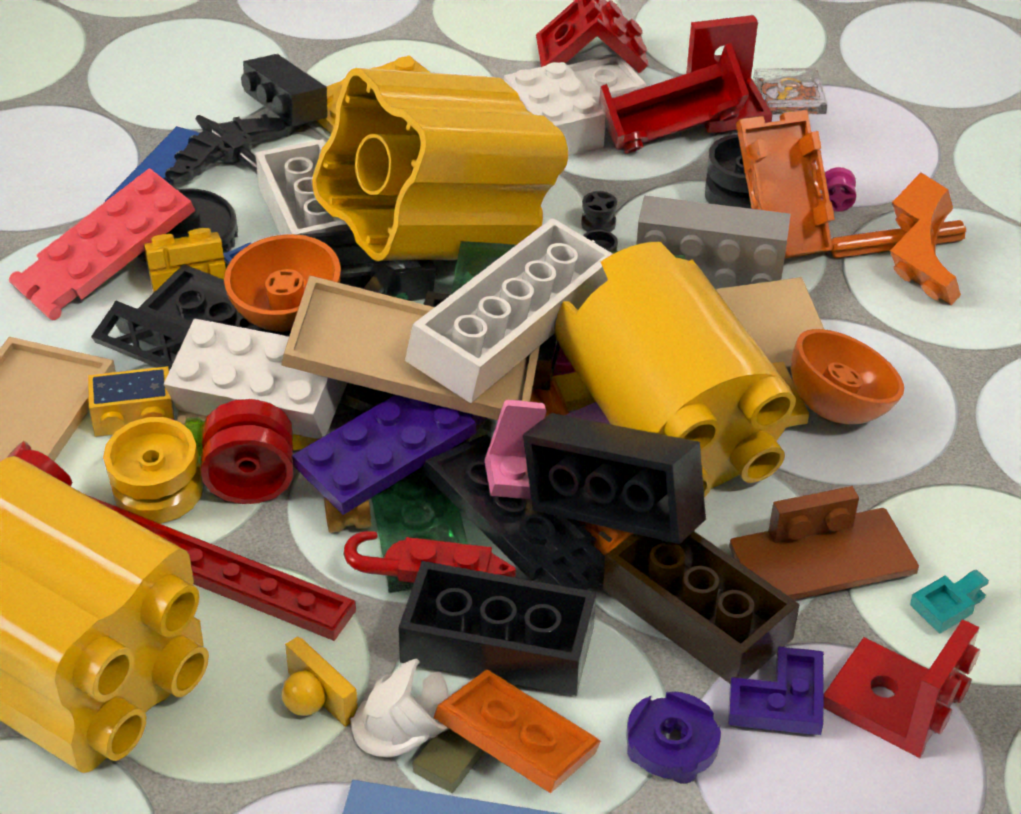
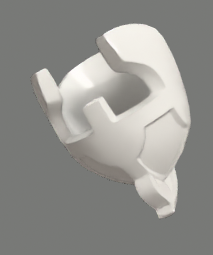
M418 659L410 660L402 664L394 674L384 675L375 683V687L368 700L363 701L359 705L355 716L350 718L352 733L358 746L366 753L377 757H396L412 751L426 740L435 738L437 735L448 730V727L433 718L437 706L449 697L446 681L440 671L432 673L423 680V690L417 698L412 695L411 689L415 669L420 663Z

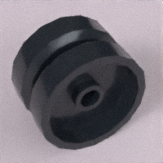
M738 134L727 135L716 140L709 148L708 173L706 175L704 197L709 204L752 209Z

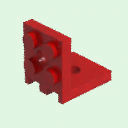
M574 0L536 34L541 67L547 66L550 63H567L594 38L598 37L640 73L649 66L646 56L647 47L641 36L643 30L635 20H627L622 15L621 9L612 0L609 2L606 0Z
M754 15L691 22L686 74L718 64L721 55H714L715 51L721 46L732 43L749 92L744 107L738 111L740 114L738 117L726 122H720L718 118L703 123L708 133H723L729 130H737L736 122L740 119L764 116L765 123L772 122L773 114L751 78L758 20Z
M962 619L930 669L863 637L824 692L823 708L921 758L932 734L937 733L940 735L945 729L952 714V709L950 708L952 703H961L970 687L972 678L966 676V674H970L980 655L981 649L974 646L980 627ZM872 688H887L892 691L894 696H878L873 692Z

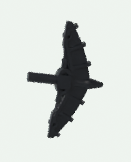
M262 114L260 118L241 120L240 117H234L232 121L217 123L197 115L195 120L203 131L198 136L193 135L188 138L189 144L184 151L176 152L174 156L176 163L173 167L166 170L165 176L172 185L191 181L193 177L200 175L209 164H215L218 161L231 162L232 164L241 161L257 174L256 156L251 152L252 146L261 143L263 140L288 137L295 130L303 127L304 124L292 126L280 117H268L267 114Z

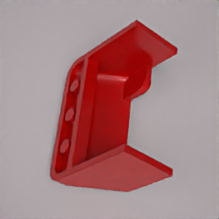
M732 43L724 46L719 63L615 98H612L608 85H602L600 87L598 105L606 114L605 126L617 150L624 149L625 154L642 149L644 147L643 143L718 118L720 122H726L740 115L738 111L744 107L749 92Z

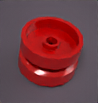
M240 399L219 405L207 416L202 427L201 475L203 483L211 493L229 502L256 504L276 498L289 487L293 478L292 422L283 410L269 402L256 399Z

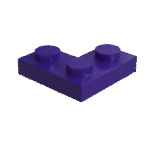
M778 646L776 682L731 677L728 725L821 735L823 728L824 651Z

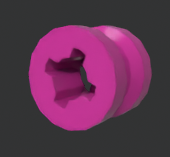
M843 167L829 169L825 172L833 211H845L856 202L855 176L850 170Z

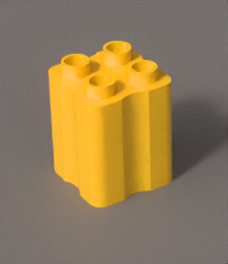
M353 68L345 77L336 104V118L333 131L329 140L321 149L312 179L313 193L316 200L332 217H338L348 224L354 234L356 243L375 261L499 259L542 226L543 212L541 204L546 193L555 185L558 176L567 165L568 147L563 132L545 116L535 115L528 111L520 100L518 92L499 77Z
M16 456L5 458L0 462V721L76 770L87 773L98 767L106 758L117 761L128 755L143 735L147 720L146 712L154 705L166 700L171 694L175 697L187 695L202 679L207 669L209 653L203 647L200 620L194 617L199 604V591L193 586L191 561L187 551Z

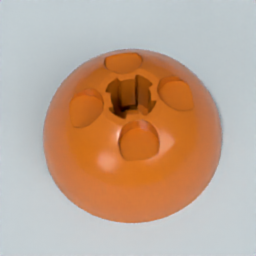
M277 235L256 241L238 252L227 266L224 284L231 303L240 315L250 323L270 331L291 332L309 276L340 283L341 267L336 253L324 242L304 235Z
M810 329L799 335L791 358L792 379L800 398L813 412L822 418L835 423L849 425L867 423L886 414L903 396L904 383L897 370L888 360L868 345L848 335L825 329Z

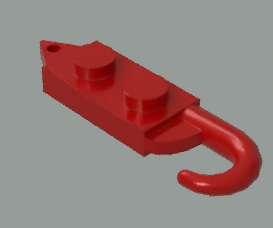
M374 531L356 533L344 545L343 555L347 564L354 570L367 574L398 577V581L415 582L422 561L516 577V568L494 555L492 547L406 537V540L394 543L387 550L384 558L359 554L357 547L362 542L377 539L378 534Z

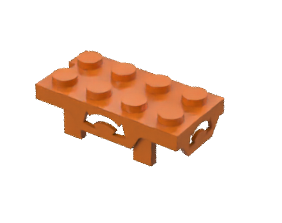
M808 111L783 113L779 116L780 121L765 123L764 116L737 121L736 127L751 208L791 214L785 259L832 251L833 246L828 222L835 220L832 202L829 199L820 151L822 148L819 131L811 132Z

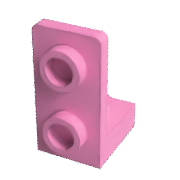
M517 400L504 401L484 460L491 496L531 499L523 434L544 419L546 414L545 404Z

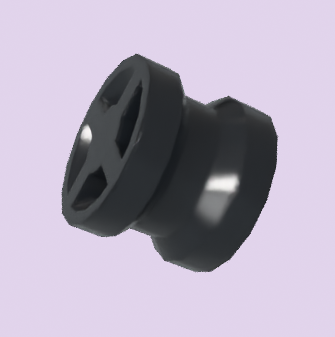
M593 191L586 194L582 200V209L584 211L581 217L582 228L587 232L592 230L612 232L616 226V216L614 214L618 203L616 197L604 191Z

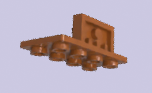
M853 486L774 501L768 531L731 538L729 544L735 560L793 600L917 574L919 564L887 509L878 508L856 513L859 496Z

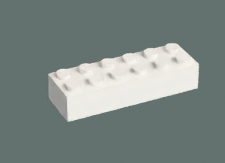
M551 218L413 323L405 361L469 403H472L555 333L556 318L563 301H570L579 310L587 298L608 280L600 261L612 255V253Z

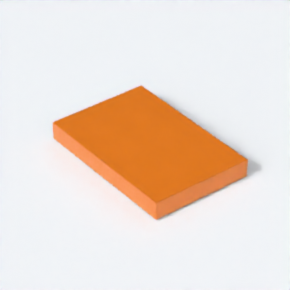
M487 669L437 706L433 717L550 794L596 754L601 742L597 737Z

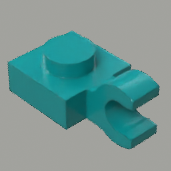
M977 569L969 572L956 583H953L944 575L912 594L910 606L941 634L961 622L962 619L964 620L973 614L975 605L986 597V594L980 589L989 584V580Z

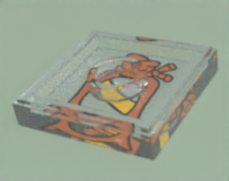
M817 68L754 69L753 81L773 115H782L783 113L807 110L808 114L827 113L828 104Z

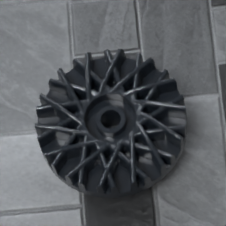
M192 188L177 189L191 200L196 211L166 234H173L174 239L189 237L188 232L191 230L210 228L211 233L218 232L222 241V248L228 252L231 251V247H235V237L238 238L237 218L233 206L223 197L210 191ZM143 251L137 257L139 258L143 255L144 261L147 263L146 253Z

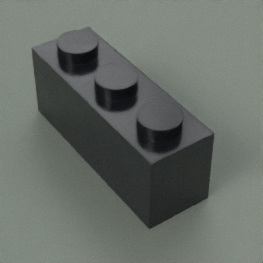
M279 54L243 61L241 84L244 92L287 123L296 126L327 118V87Z

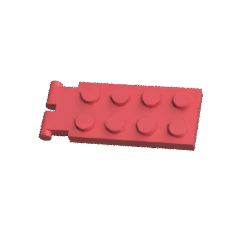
M149 168L36 255L39 260L22 273L19 271L13 272L9 277V282L27 299L31 300L50 320H56L61 316V309L77 296L81 300L145 251L144 244L152 243V237L168 233L196 210L191 200Z

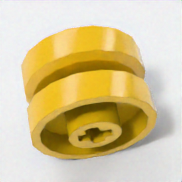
M147 417L132 421L117 430L106 443L103 459L117 507L161 524L180 518L192 510L202 497L204 483L202 481L196 442L192 432L181 422L166 417Z

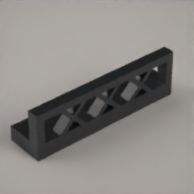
M115 301L91 337L97 344L156 368L168 366L170 371L174 363L170 353L178 354L189 329ZM115 325L121 333L126 334L117 338L108 336ZM141 340L156 346V348L147 351L142 350L139 341Z

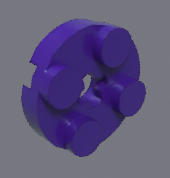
M666 692L665 698H657L652 701V695L642 699L632 709L627 722L628 757L632 762L656 776L673 779L681 784L694 781L698 773L710 767L719 751L721 730L720 725L718 727L713 719L714 712L704 701L683 692ZM674 729L681 731V740L667 739L662 732L670 734Z

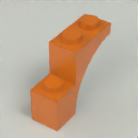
M920 172L892 202L896 214L895 221L907 232L890 250L895 264L893 268L905 281L910 282L913 280L921 285L923 291L932 299L938 300L941 298L952 305L961 296L956 276L950 273L936 256V241L944 220L953 210L949 190Z

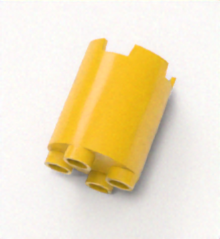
M647 242L622 249L600 261L608 280L587 298L579 310L570 301L562 302L556 318L555 335L560 348L610 424L700 442L704 498L712 488L738 475L747 483H755L768 478L776 472L785 458V453L777 440L789 422L796 398L788 384L693 259L688 261L675 258L661 242Z

